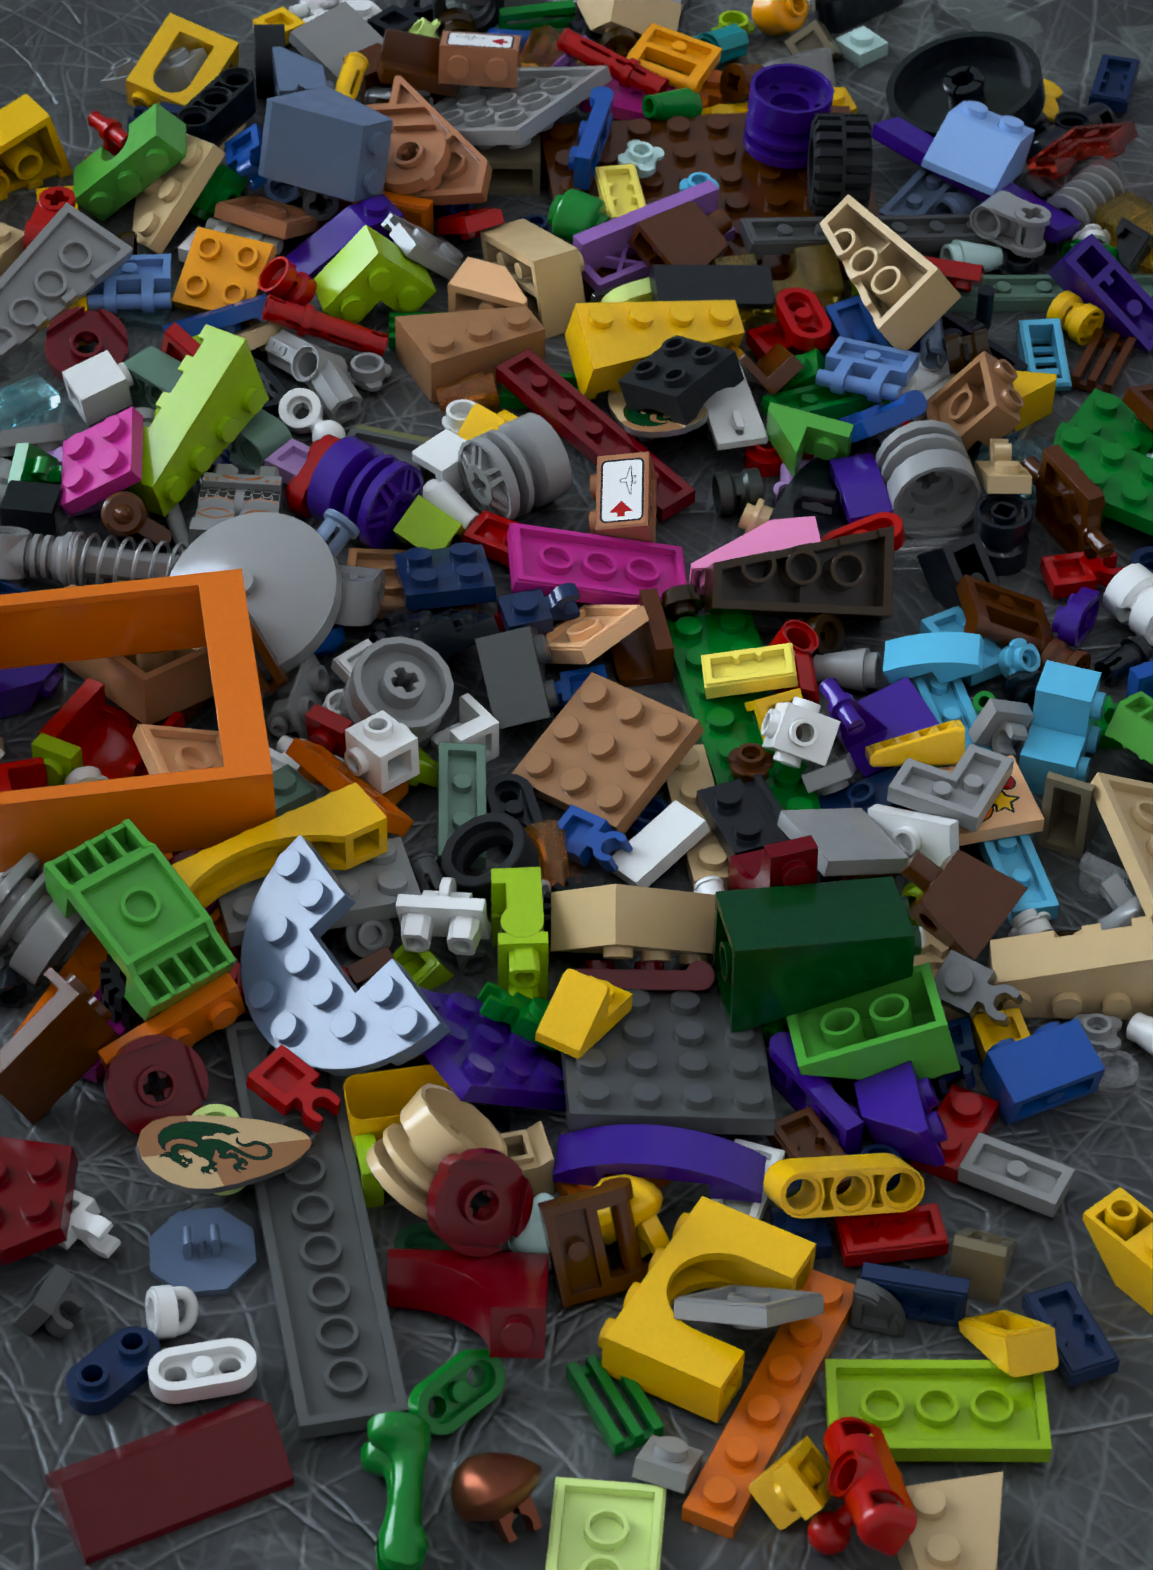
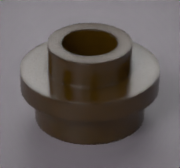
M694 585L674 586L665 590L661 595V604L665 617L671 618L673 622H677L678 619L687 616L696 618L698 612L705 606L703 596L697 593V588Z

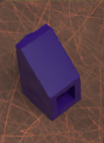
M908 1061L854 1082L861 1117L876 1144L889 1145L897 1150L900 1157L933 1167L946 1164L941 1142L948 1140V1136L938 1111H932V1108L939 1106V1101L929 1077L920 1079L912 1062Z

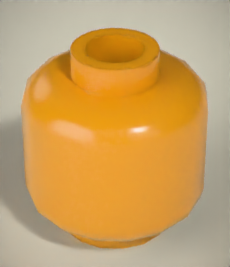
M754 0L752 5L753 21L759 30L767 36L777 37L800 29L806 22L808 14L806 0Z

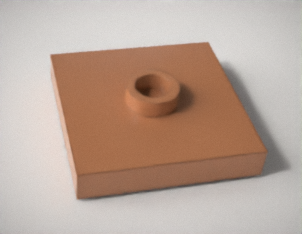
M256 193L216 203L214 212L215 218L283 240L317 232L322 228L323 221H316L314 216L306 215L303 208L274 201L271 198Z

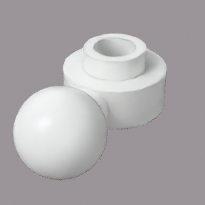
M295 388L288 391L281 398L278 408L282 422L291 432L297 434L312 432L313 443L327 434L340 439L346 437L345 430L341 424L334 420H323L322 404L313 391L306 388ZM299 410H309L307 417L303 419L295 417Z

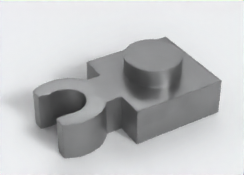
M950 950L934 978L941 1004L966 1017L969 1016L972 1020L979 1008H982L987 1012L994 1024L1008 1027L1010 1020L1006 1014L997 1011L998 1004L1003 1000H1012L1014 1003L1021 1005L1023 1001L1021 994L1015 987L1008 984L993 986L997 979L994 970L953 950Z

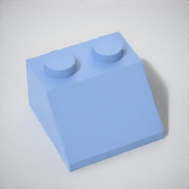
M962 101L948 112L923 158L921 167L992 196L1023 172L1035 130L1024 126V122L1019 118L1007 115L1000 116L988 111V107L980 102Z

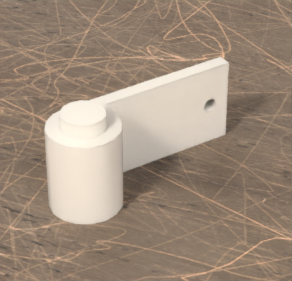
M742 367L744 380L735 387H728L716 392L704 403L708 410L707 423L717 450L768 443L766 430Z

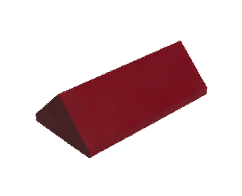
M252 1397L45 1474L46 1483L86 1565L294 1485L293 1473L271 1405Z

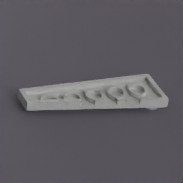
M66 202L0 277V364L48 326L56 316L69 309L126 263L132 256L133 248Z

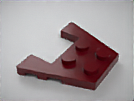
M0 1137V1261L3 1266L67 1241L78 1166V1157L72 1146Z

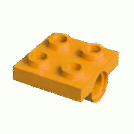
M197 227L172 298L173 304L177 308L204 313L262 295L263 291L258 286L259 277L265 266L275 258L277 253L276 247L271 243ZM253 319L240 323L252 325Z

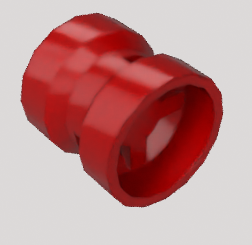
M284 256L271 260L262 270L258 281L259 289L265 294H271L302 306L305 303H310L317 287L316 281L305 272H297L296 265Z

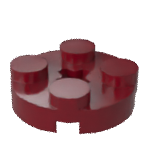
M74 307L60 313L51 321L46 331L47 337L44 342L45 357L48 367L57 378L64 382L63 371L108 350L117 364L129 358L126 328L114 314L98 308L99 312L92 310L85 311V307ZM84 341L86 344L95 342L96 345L93 352L82 353L79 352L78 343Z
M147 1035L133 1039L119 1049L116 1055L108 1061L105 1068L103 1091L107 1107L114 1119L129 1133L140 1135L141 1130L154 1120L168 1116L192 1115L202 1107L203 1101L207 1098L209 1081L202 1059L191 1047L184 1045L177 1039H173V1037ZM155 1071L158 1078L166 1077L169 1082V1087L162 1090L163 1099L156 1101L152 1094L145 1095L143 1085L148 1083L147 1075Z
M473 1148L461 1154L451 1153L445 1156L438 1166V1173L430 1185L427 1196V1216L430 1230L453 1250L470 1257H486L503 1250L500 1245L507 1242L512 1235L517 1238L525 1229L533 1208V1189L529 1179L524 1177L519 1165L504 1153L490 1148ZM483 1190V1194L490 1198L489 1205L480 1206L478 1214L473 1215V1208L470 1207V1202L476 1193Z

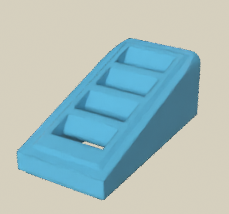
M1060 318L1019 320L1015 338L1020 360L1028 364L1027 372L1057 374L1055 392L1071 391L1072 383ZM1049 344V346L1032 347V345ZM1051 354H1052V357H1037V358H1034V355H1051ZM1055 365V368L1036 369L1035 367Z

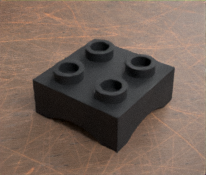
M676 335L664 341L662 347L649 357L637 362L632 370L619 379L618 382L628 409L637 412L641 409H653L670 417L676 423L688 425L697 417L704 403L712 395L722 389L737 386L744 380L734 350Z

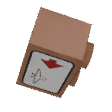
M443 31L439 46L438 83L516 89L520 72L521 36Z
M649 451L597 456V474L590 475L591 497L593 501H596V511L589 512L590 534L656 543L657 475Z

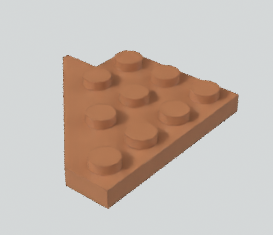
M395 76L389 103L367 104L365 106L393 119L391 133L395 132L393 126L402 121L410 119L428 120L435 124L436 128L443 133L451 149L450 162L445 172L441 175L442 181L440 185L432 191L421 190L405 195L433 200V206L486 203L493 170L488 160L401 76ZM416 151L411 152L410 157L403 160L409 161L417 155ZM338 198L339 208L337 212L343 211L347 206L352 205V202Z

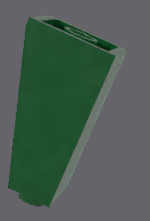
M893 876L715 892L712 968L714 969V979L731 1033L742 1032L912 977L914 956L921 954L922 941L918 925H911L908 898L906 895L900 896Z

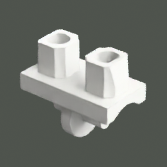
M443 877L439 891L423 890L422 895L398 894L395 906L401 926L403 946L407 952L424 953L430 949L432 936L447 937L448 949L454 954L473 956L480 939H490L492 927L491 922H488L486 900L473 898L472 893L457 892L455 878Z

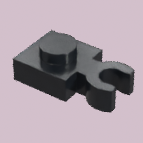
M407 0L406 6L403 8L393 4L367 19V23L384 38L386 29L408 32L421 18H425L429 22L433 21L432 4H428L426 7L420 8V0Z

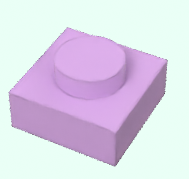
M291 438L264 460L265 466L277 467L279 476H282L283 482L288 484L293 477L298 475L306 462L310 447Z

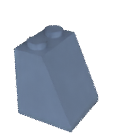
M328 86L267 98L258 175L350 202H358L382 195L393 119Z

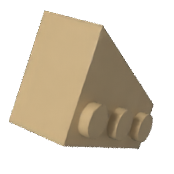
M1003 1471L905 1486L917 1514V1525L914 1532L897 1552L901 1569L997 1570ZM898 1501L896 1505L902 1506L900 1501Z

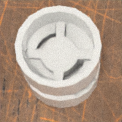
M1139 563L1130 564L1119 571L1110 581L1104 592L1102 604L1108 613L1124 625H1129L1132 632L1137 636L1145 638L1153 646V573Z

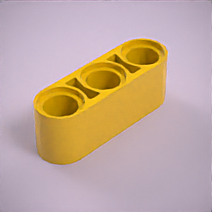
M891 1153L783 1159L769 1167L763 1181L764 1191L768 1198L788 1215L800 1219L905 1212L919 1204L925 1191L924 1179L921 1174L901 1158ZM901 1173V1179L897 1187L892 1191L886 1192L887 1183L890 1178L895 1174ZM851 1176L852 1181L848 1190L836 1195L837 1186L840 1181L845 1177ZM802 1179L799 1192L793 1197L786 1198V1191L789 1185L795 1180Z

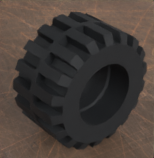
M816 113L810 126L807 163L808 203L814 216H827L848 194L866 209L868 208L872 182L873 146L871 124L866 114Z

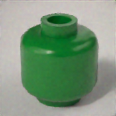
M569 189L563 195L558 194L553 199L548 212L547 223L551 225L553 235L573 244V235L611 220V217L606 215L607 209L603 199L577 189Z

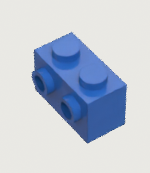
M1076 1018L1063 1024L1057 1021L1047 1023L1038 1028L1033 1035L1018 1041L1008 1038L996 1043L988 1050L979 1076L991 1098L1000 1102L999 1113L1006 1126L1096 1092L1105 1067Z

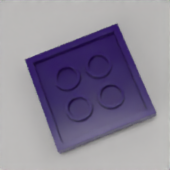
M420 988L451 1030L435 1045L423 1052V1054L461 1101L566 1111L563 1071L545 1057L538 1048L539 1044L512 1033L509 1024L503 1021H493L482 1015L480 1008L484 1003L480 1002L477 997L465 996L458 992H452L451 994L437 993Z

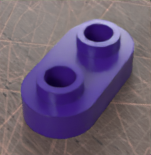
M1082 587L1076 594L1071 593L1066 607L1059 606L1053 620L1052 632L1058 633V639L1067 642L1068 646L1077 648L1084 641L1096 622L1102 593L1086 587Z

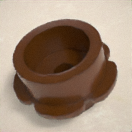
M745 743L739 748H734L728 755V762L731 763L729 769L733 779H741L743 783L753 781L756 774H761L766 781L769 776V769L774 767L773 755L770 752H765V749L756 743Z

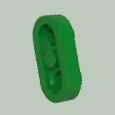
M466 1349L459 1352L415 1386L408 1399V1413H413L423 1418L431 1426V1435H447L454 1432L500 1395L505 1383V1369L499 1357H490L489 1350ZM470 1368L474 1372V1382L472 1385L467 1381V1373ZM431 1398L435 1403V1411L432 1416L428 1412V1403Z

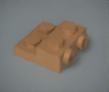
M984 350L927 400V419L948 423L957 430L967 452L978 440L990 448V439H1001L1009 435L1021 422L1018 410L1024 406V402L1012 386V382L1018 377L1015 369L1005 359L998 360Z

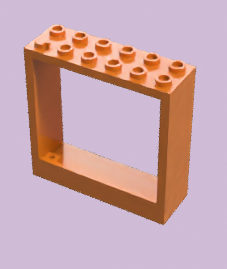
M242 568L0 595V670L207 647L223 763L222 767L0 792V873L16 865L29 852H33L41 859L38 868H44V863L56 859L68 850L82 845L85 841L93 839L105 830L119 825L128 818L149 842L156 844L162 854L196 848H210L241 834L245 830L255 828L276 818L273 771Z

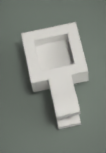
M74 1189L67 1241L57 1245L68 1250L78 1238L95 1254L103 1258H109L121 1242L118 1238L108 1234L113 1224L108 1219L99 1215L101 1211L95 1199Z

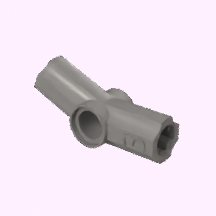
M281 329L276 335L270 336L265 347V351L268 354V362L290 373L297 381L307 384L309 389L318 396L329 420H334L342 425L349 420L357 418L363 410L361 406L363 399L347 376V364L341 355L326 351L285 329Z

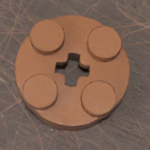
M410 119L394 125L395 132L391 133L384 191L410 194L421 190L432 191L436 189L442 181L441 175L447 169L451 157V149L445 136L436 128L435 124L424 119ZM416 151L417 155L409 161L403 160L409 158L411 152Z

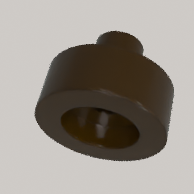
M616 27L607 31L602 36L599 44L626 58L637 43V38L631 30L624 27Z
M812 614L805 619L804 622L813 628L819 638V646L812 654L813 659L815 655L842 651L845 642V631L841 620L835 614Z

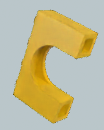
M702 1196L690 1214L683 1212L675 1224L672 1239L666 1248L660 1246L654 1252L649 1263L648 1274L641 1283L635 1281L630 1286L624 1299L623 1309L617 1318L610 1317L603 1325L597 1343L598 1347L602 1349L601 1366L605 1368L609 1376L621 1381L622 1375L637 1382L642 1391L718 1423L742 1386L745 1351L695 1330L680 1319H674V1312L671 1309L674 1300L678 1299L679 1296H684L697 1290L719 1288L732 1284L800 1291L811 1269L814 1268L816 1243Z

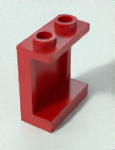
M88 678L38 732V735L42 732L81 747L83 766L98 768L101 774L108 779L149 775L132 737L135 729L130 728V714L106 704L105 685L99 681ZM173 712L163 725H159L185 728L184 715Z

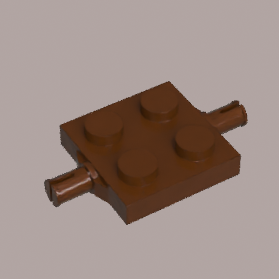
M1058 444L1043 449L1041 464L1035 456L1025 458L1021 465L1032 475L1033 485L1036 488L1035 518L1065 552L1084 551L1087 559H1095L1096 554L1101 559L1112 555L1115 545L1107 539L1100 528L1102 510L1105 507V495L1101 488L1086 476L1080 469L1079 464L1074 459H1071Z

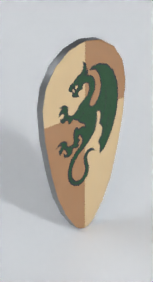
M610 390L608 393V406L618 425L627 433L638 436L642 443L660 437L685 434L698 429L706 423L708 418V410L703 405L693 421L688 425H682L653 409H641L638 412L627 408L622 392L614 394Z
M188 1115L168 1116L152 1121L141 1130L135 1150L138 1162L152 1179L163 1186L185 1194L208 1195L254 1184L289 1170L309 1153L312 1142L307 1134L299 1130L264 1120Z

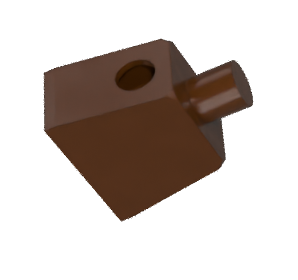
M689 201L639 222L628 244L649 269L652 265H716L728 246L727 240L723 235L732 229V222L728 214L722 209H717L706 216L695 202Z
M918 850L900 872V874L922 890L910 906V916L927 932L949 947V952L953 950L975 961L1027 890L1021 883L959 850L947 857L940 867Z

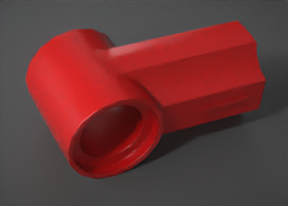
M794 619L788 620L768 646L792 643L798 686L776 689V694L800 688L803 699L818 704L820 700L812 654L819 646V638L817 633L807 623Z

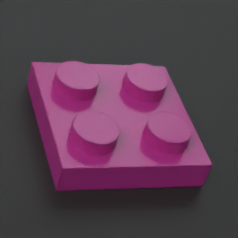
M133 406L116 415H111L104 421L63 441L61 507L71 516L142 480L143 415Z

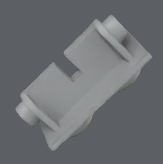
M314 653L300 665L285 673L290 683L279 689L277 695L280 700L274 702L272 710L267 717L269 731L275 736L282 737L287 733L297 732L300 738L309 741L305 714L315 704L322 705L330 682L326 668L320 665Z

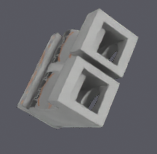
M217 463L212 473L204 472L196 515L191 518L189 526L190 544L218 523L239 515L255 512L284 514L283 478L279 476L278 468L275 466H260L255 470V475L239 474L238 468L233 464Z

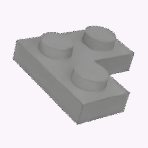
M969 744L951 773L907 757L888 787L887 801L920 813L959 820L960 827L976 832L1011 776L1014 759Z

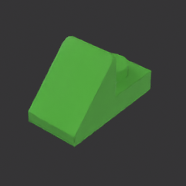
M770 402L766 433L769 441L793 477L797 474L804 453L815 455L823 460L850 455L854 424Z

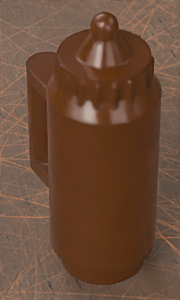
M121 491L112 494L105 500L101 510V518L103 524L111 533L118 536H130L138 532L156 544L162 540H166L168 544L171 542V531L148 517L147 506L137 494Z

